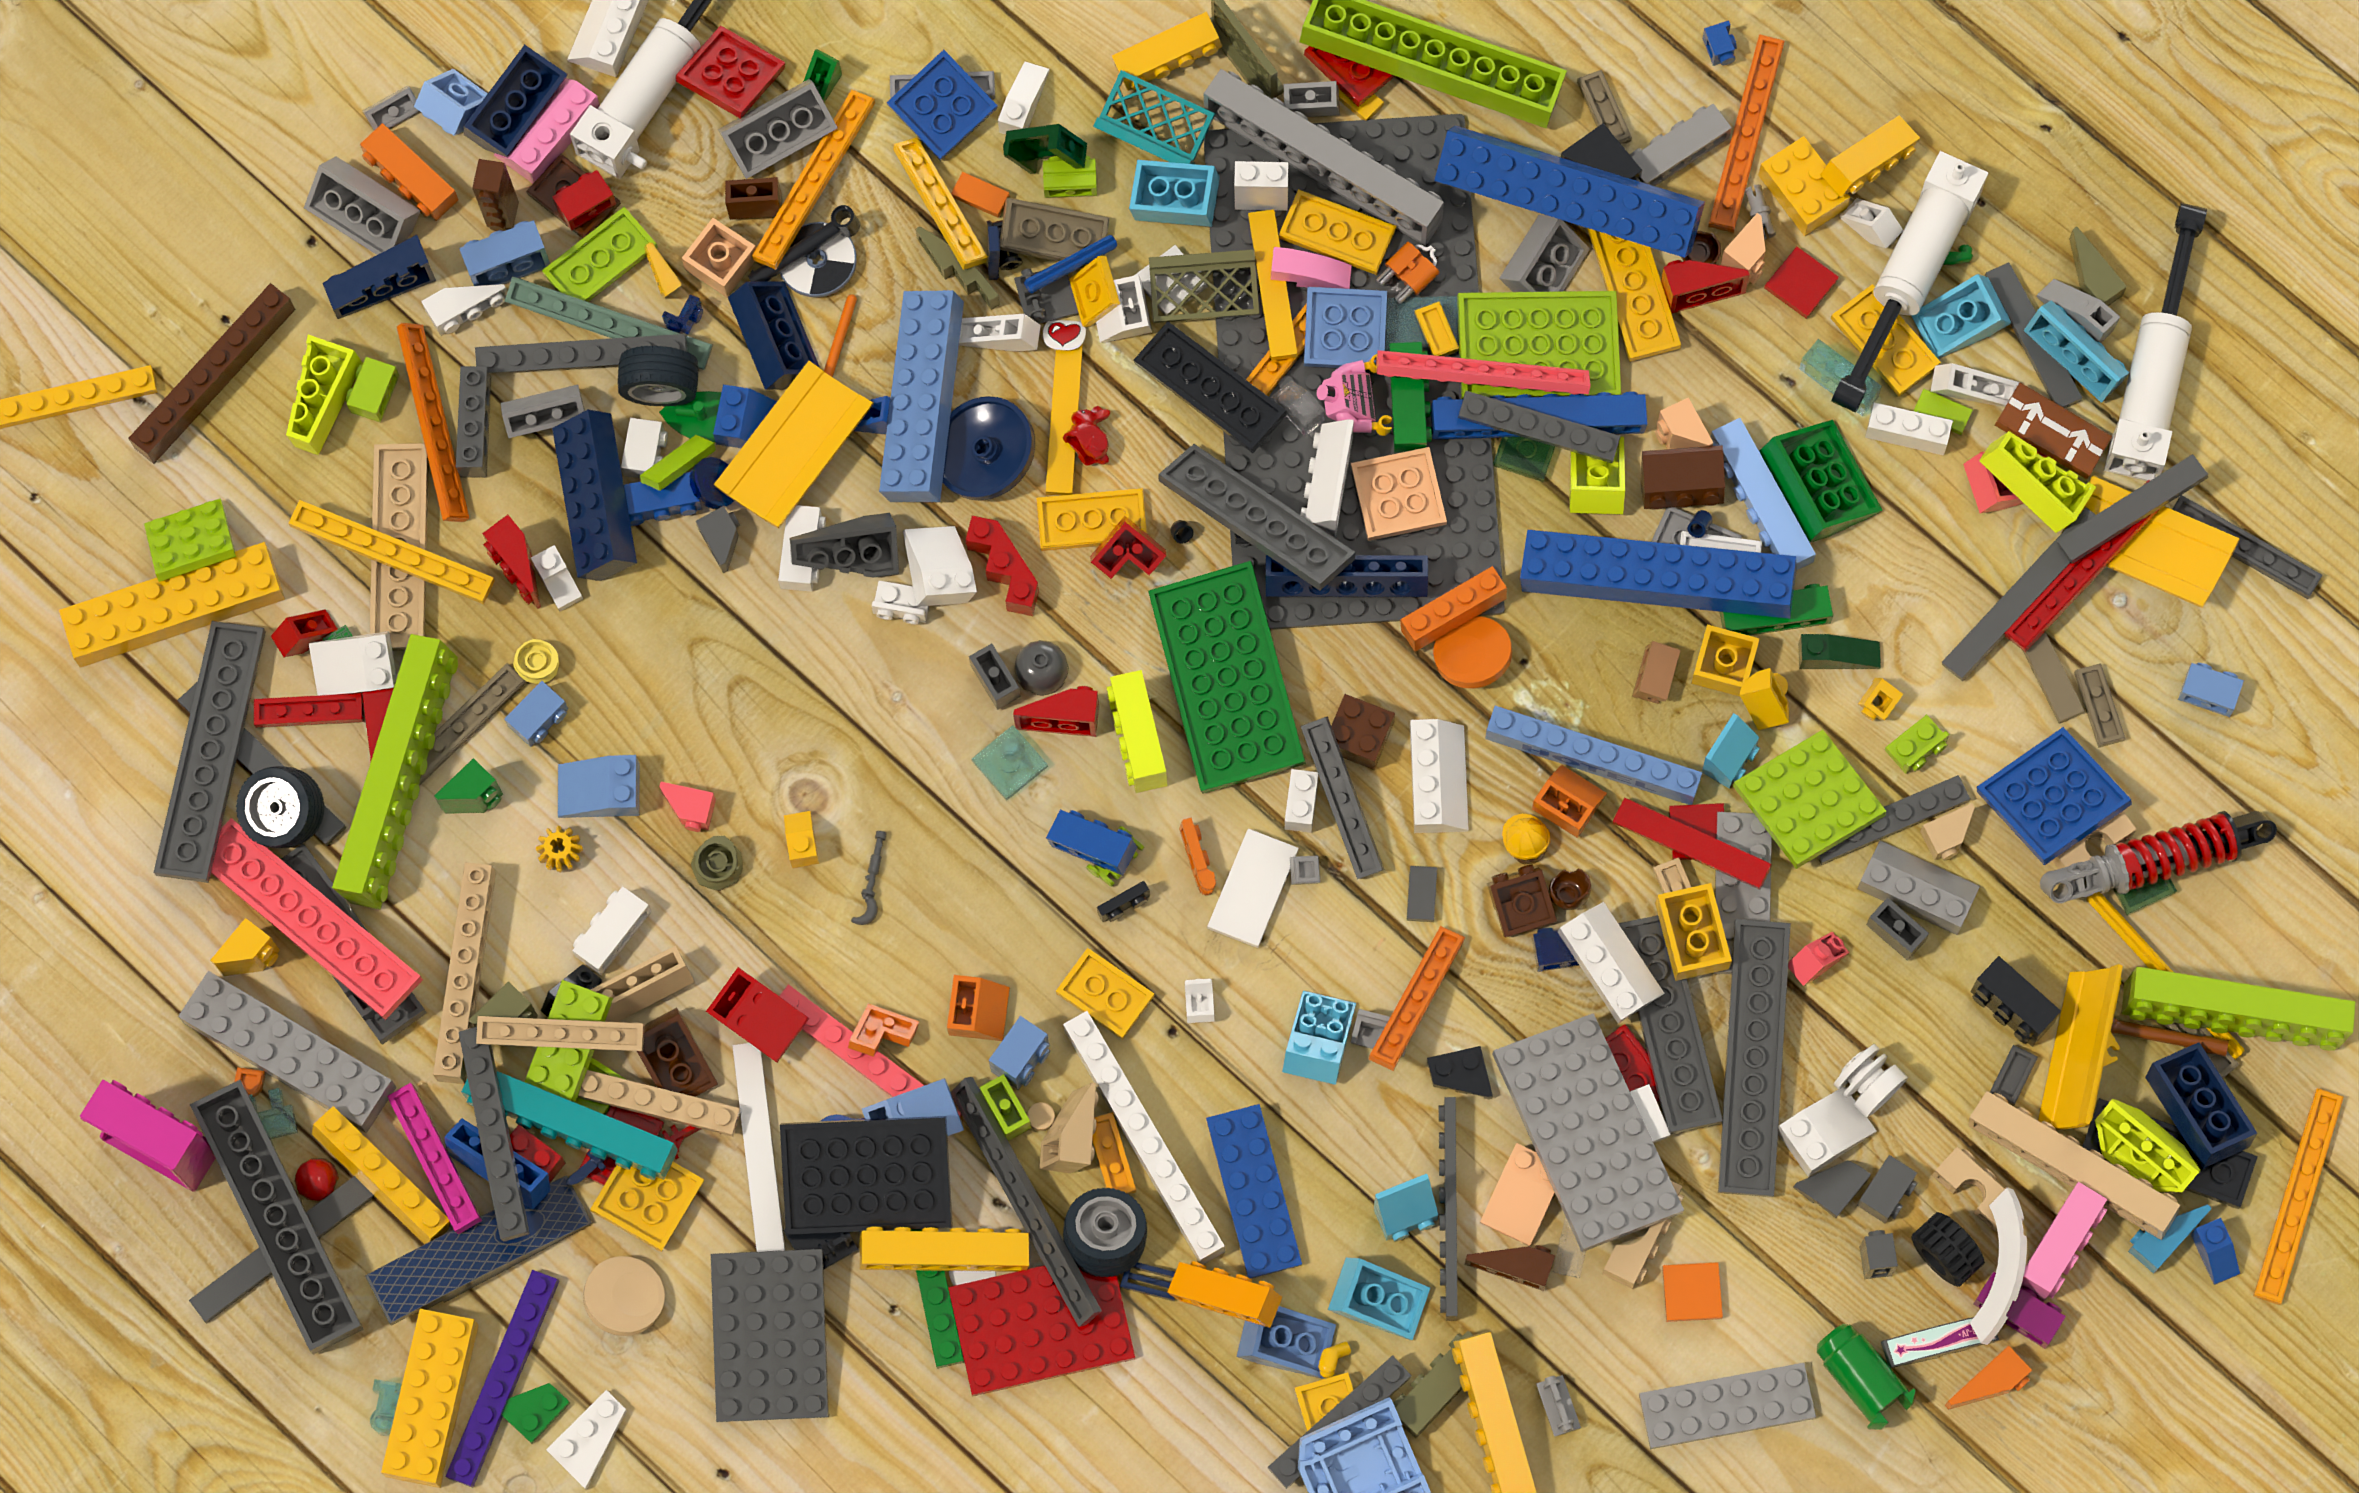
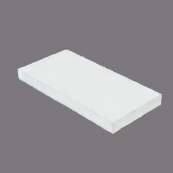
M1248 829L1207 929L1258 948L1289 875L1290 857H1296L1299 848Z

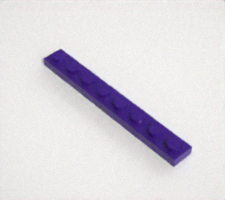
M535 1270L531 1271L445 1476L448 1479L472 1488L474 1487L503 1418V1410L508 1399L513 1394L560 1282L558 1279Z

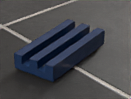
M1138 1262L1132 1267L1133 1269L1173 1278L1175 1274L1174 1271ZM1131 1269L1124 1272L1120 1288L1175 1301V1298L1167 1292L1129 1283L1128 1279L1169 1289L1170 1282L1130 1273Z

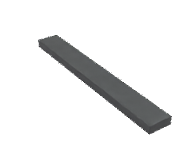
M2085 508L2057 539L2088 521L2095 514L2088 508ZM2056 540L1942 661V665L1962 682L2005 637V632L2071 563L2057 545Z
M197 682L177 700L189 713L191 712ZM244 728L237 760L247 770L255 774V772L268 767H285ZM324 805L323 820L315 835L328 846L346 829V826Z
M354 1176L306 1213L320 1239L375 1196ZM260 1248L256 1249L189 1300L206 1324L272 1275Z

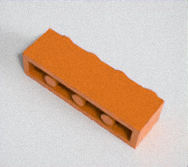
M383 123L360 143L363 159L370 166L376 165L380 168L381 176L390 184L392 182L396 183L399 186L398 191L408 201L412 198L417 203L416 207L421 210L420 213L426 218L430 215L437 221L459 200L455 190Z
M1492 566L1400 619L1401 632L1416 652L1506 600L1507 587Z

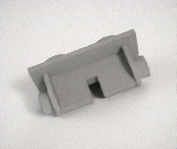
M1555 1375L1545 1378V1381L1536 1383L1554 1437L1580 1429L1581 1426L1563 1375L1555 1377Z

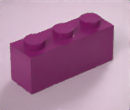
M1994 1271L1973 1303L1980 1309L1993 1285L1996 1275ZM2027 1287L2020 1288L2016 1301H2012L2006 1314L2008 1318L2004 1324L2046 1349L2066 1316L2061 1314L2062 1310L2051 1302L2045 1304L2037 1299L2038 1295Z

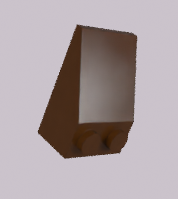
M677 1007L645 1024L643 1051H637L657 1088L696 1097L718 1085Z

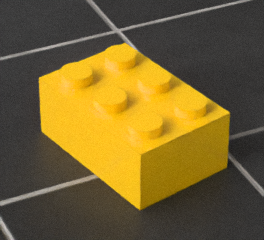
M1803 136L1761 163L1758 176L1801 233L1806 236L1846 210L1850 196L1847 193L1840 197L1820 175L1826 164Z
M1709 883L1659 894L1655 905L1675 981L1729 969L1732 960L1712 884Z

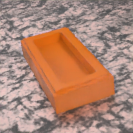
M962 172L951 195L954 199L999 218L1005 206V200L1010 197V192Z

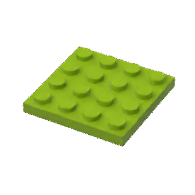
M1824 730L1819 731L1736 780L1733 785L1796 869L1886 815L1884 807Z

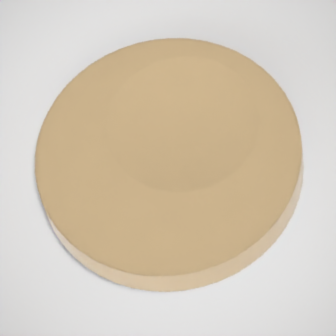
M626 1256L609 1258L598 1264L589 1274L583 1290L584 1307L592 1322L603 1331L618 1336L636 1335L650 1328L658 1319L665 1298L664 1287L656 1271L645 1262Z

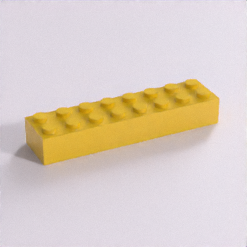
M262 542L235 551L236 557L160 582L156 577L60 609V616L74 660L81 668L210 625L212 621L219 622L285 600L276 568L266 543Z

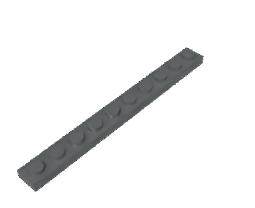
M964 1078L950 1092L952 1098L1023 1227L1029 1233V1238L1078 1327L1085 1326L1102 1310L974 1078Z

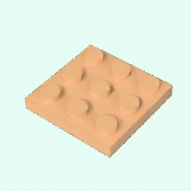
M1429 447L1351 463L1368 541L1447 525Z

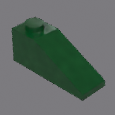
M1801 634L1798 643L1799 669L1881 668L1880 642L1831 634Z

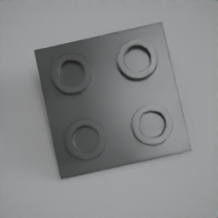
M1024 269L1021 271V276L1014 278L1023 313L1038 324L1078 314L1068 274L1033 293L1027 291L1024 282L1027 278L1039 272L1034 273L1031 269Z

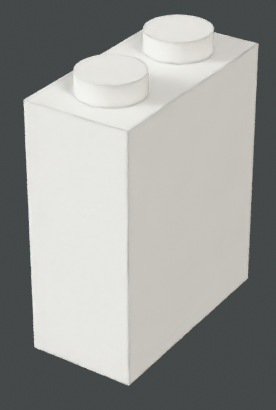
M1235 161V210L1274 209L1288 211V162Z

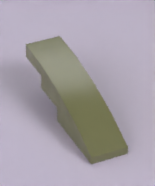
M920 226L915 229L918 241L945 280L955 275L968 295L978 290L991 310L1000 305L999 295L975 267L963 270L950 246L945 241Z

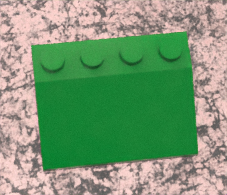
M1833 420L1774 436L1759 450L1809 543L1830 537L1883 511Z

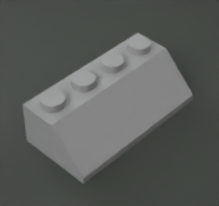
M808 79L748 112L741 119L738 118L721 127L718 131L747 179L838 127L815 85Z
M337 156L319 165L304 209L376 255L406 241L413 232L421 211Z
M1880 840L1857 889L1882 901H1885L1888 897L1901 910L1958 935L1980 886Z

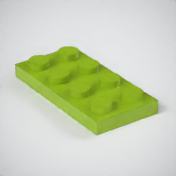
M623 207L545 267L542 273L558 292L589 302L647 257L644 249L645 245L651 242L656 249L658 246L630 212Z
M562 980L548 1019L605 1022L614 998ZM537 1047L525 1083L576 1102L595 1049Z

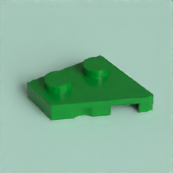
M548 1383L509 1398L502 1416L532 1444L566 1409L570 1402L555 1387Z

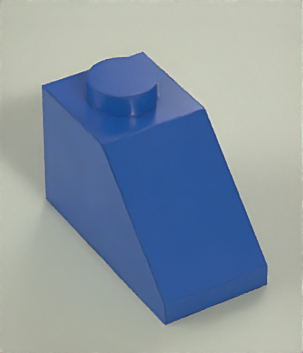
M2219 1218L2195 1228L2190 1235L2213 1284L2216 1285L2239 1275L2240 1270L2234 1245L2222 1219Z

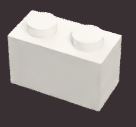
M630 418L621 464L624 476L640 478L643 472L663 459L660 456L661 447H666L668 433L664 431L662 422Z
M1291 769L1285 830L1312 833L1318 772Z

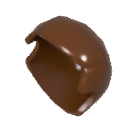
M1697 231L1692 252L1685 258L1681 257L1683 261L1692 260L1716 264L1721 256V244L1713 233Z
M1579 868L1574 872L1562 870L1551 880L1549 885L1551 901L1564 910H1575L1583 906L1588 901L1591 893L1590 877Z

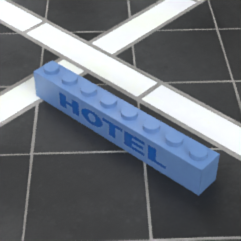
M1498 706L1494 707L1486 730V740L1688 805L1693 804L1702 776L1700 771Z

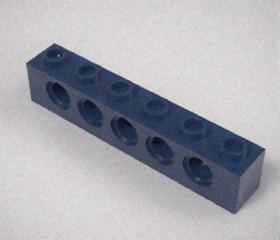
M1266 555V596L1427 597L1428 555H1355V560L1320 591Z

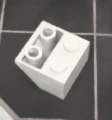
M1139 275L1113 280L1120 304L1096 322L1100 343L1152 333L1143 283Z

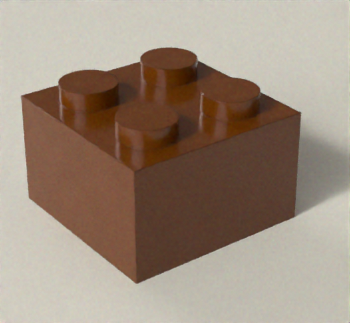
M1344 694L1331 725L1343 758L1375 770L1394 725L1395 713Z

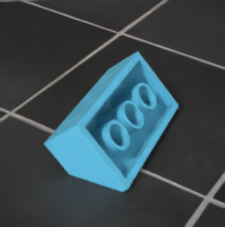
M2052 300L2037 310L2024 329L2025 333L2065 367L2101 403L2130 373L2121 361L2114 359L2100 342L2095 341L2086 333L2082 325L2074 322L2067 315L2066 311Z

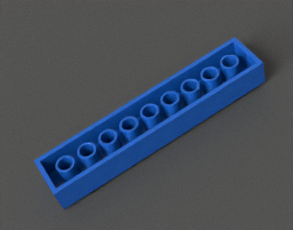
M1456 125L1447 130L1434 180L1684 258L1692 252L1705 201Z
M1527 530L1520 582L1522 592L1790 619L1797 567L1796 556Z

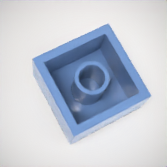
M1020 1016L990 1057L989 1065L991 1072L998 1077L1004 1074L1009 1084L1017 1090L1020 1089L1022 1084L1027 1086L1035 1074L1032 1070L1037 1063L1042 1064L1050 1054L1048 1034Z

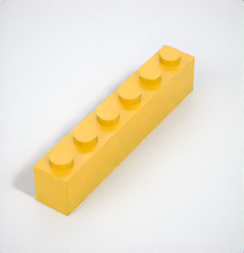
M334 1106L313 1124L312 1135L422 1243L426 1244L448 1231L450 1225L448 1217Z
M868 1227L860 1235V1270L1017 1272L1027 1270L1029 1267V1233H1022L1020 1229H1006L1005 1233H994V1229L990 1228L978 1229L977 1232H966L964 1228H952L950 1232H939L938 1228L932 1227L923 1228L922 1231H911V1228L898 1227L894 1231H883L882 1227Z
M1484 1332L1453 1341L1455 1348H1452L1453 1359L1456 1364H1460L1463 1374L1459 1376L1463 1391L1468 1392L1470 1402L1467 1403L1470 1417L1472 1419L1475 1418L1478 1427L1475 1430L1476 1439L1479 1446H1483L1486 1457H1483V1464L1488 1474L1491 1473L1494 1484H1491V1492L1536 1493L1491 1332Z

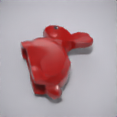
M1100 406L1093 407L1091 411L1084 409L1073 412L1071 421L1074 425L1063 436L1065 443L1070 444L1079 454L1078 458L1086 466L1094 463L1105 465L1109 462V457L1107 456L1109 447L1107 434L1097 426V423L1107 419L1110 415V410L1102 409Z

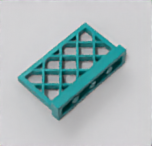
M1121 70L1105 106L1093 127L1168 162L1195 164V158L1216 114ZM1124 78L1134 82L1137 92L1123 97L1120 87ZM1139 84L1147 88L1140 90ZM1153 90L1157 92L1160 103L1147 108L1142 94ZM1118 93L1120 98L1115 100L1116 95ZM1162 95H1164V96H1166V97H1168V98H1170V99L1164 101ZM1139 96L1143 109L1129 114L1125 100ZM1177 101L1181 104L1184 114L1170 119L1166 104ZM1122 103L1126 116L1116 120L1107 116L1112 105ZM1162 106L1166 120L1153 125L1148 111ZM1185 106H1188L1194 110L1187 112ZM1197 112L1207 115L1204 125L1193 129L1189 115ZM1145 113L1149 127L1142 130L1135 129L1131 118ZM1185 117L1190 131L1176 136L1172 122ZM1128 120L1129 126L1122 123V121ZM1168 124L1173 138L1165 141L1158 140L1155 128ZM1151 130L1153 137L1145 134V132ZM1201 131L1197 138L1195 133ZM1192 135L1195 145L1190 154L1181 150L1178 139ZM1174 141L1176 147H1173V146L1169 145L1168 143H1171V142Z

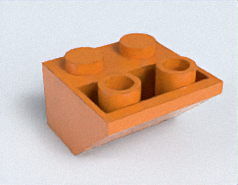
M1561 764L1549 777L1534 799L1532 810L1578 838L1607 793Z
M954 975L947 1023L949 1036L1003 1041L1010 987L984 978Z

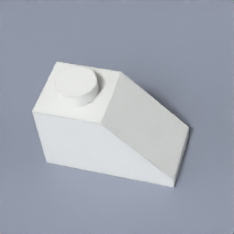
M1858 198L1840 215V218L1866 241L1879 247L1887 248L1903 232L1902 227L1889 208Z

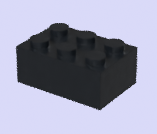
M2000 956L1977 978L1970 991L1973 994L1972 998L1981 1007L1987 1006L1994 1013L1993 1017L2001 1025H2008L2015 1031L2014 1035L2023 1044L2028 1043L2032 1047L2055 1023L2061 1013L2058 1007Z

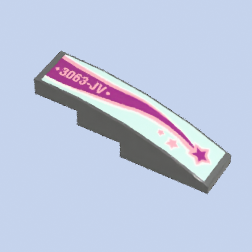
M1974 1317L1881 1341L1884 1355L1890 1368L1936 1359L1943 1355L1965 1351L1969 1348L1985 1344L1979 1341L1970 1324ZM1998 1334L1992 1339L1990 1343H1994L1999 1340Z

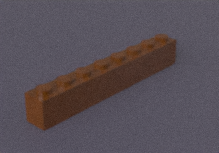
M270 283L130 435L128 439L134 449L155 464L296 310L291 299Z

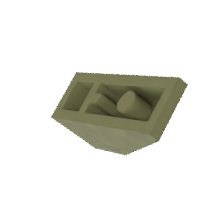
M2075 227L2069 240L2080 289L2082 292L2100 299L2109 306L2123 296L2127 286L2081 230Z

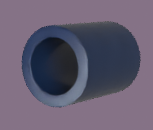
M1705 510L1696 512L1687 527L1692 537L1701 538L1705 535L1713 521L1711 514Z

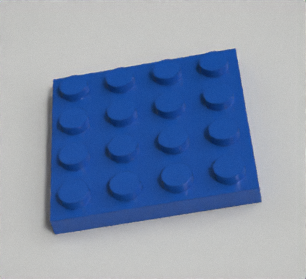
M2064 727L1976 787L1977 793L2044 866L2132 805L2130 797Z

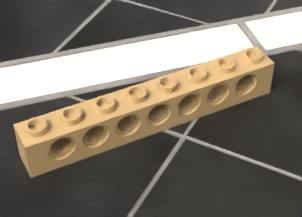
M467 862L464 864L433 1075L438 1082L465 1084L466 1068L458 1032L473 1028L469 1019L476 1013L496 872L492 865Z

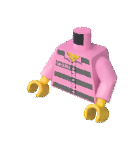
M1377 354L1368 362L1360 360L1343 364L1333 371L1331 377L1324 380L1317 389V398L1324 401L1328 418L1335 421L1354 420L1353 433H1371V430H1376L1381 436L1389 434L1392 427H1384L1382 424H1390L1392 421L1390 416L1384 415L1378 422H1375L1370 374L1365 372V370H1370L1373 373H1377V367L1374 363Z

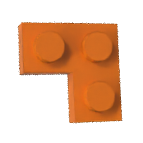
M868 1004L849 1040L848 1048L874 1057L883 1038L909 1047L918 1030L919 1021Z

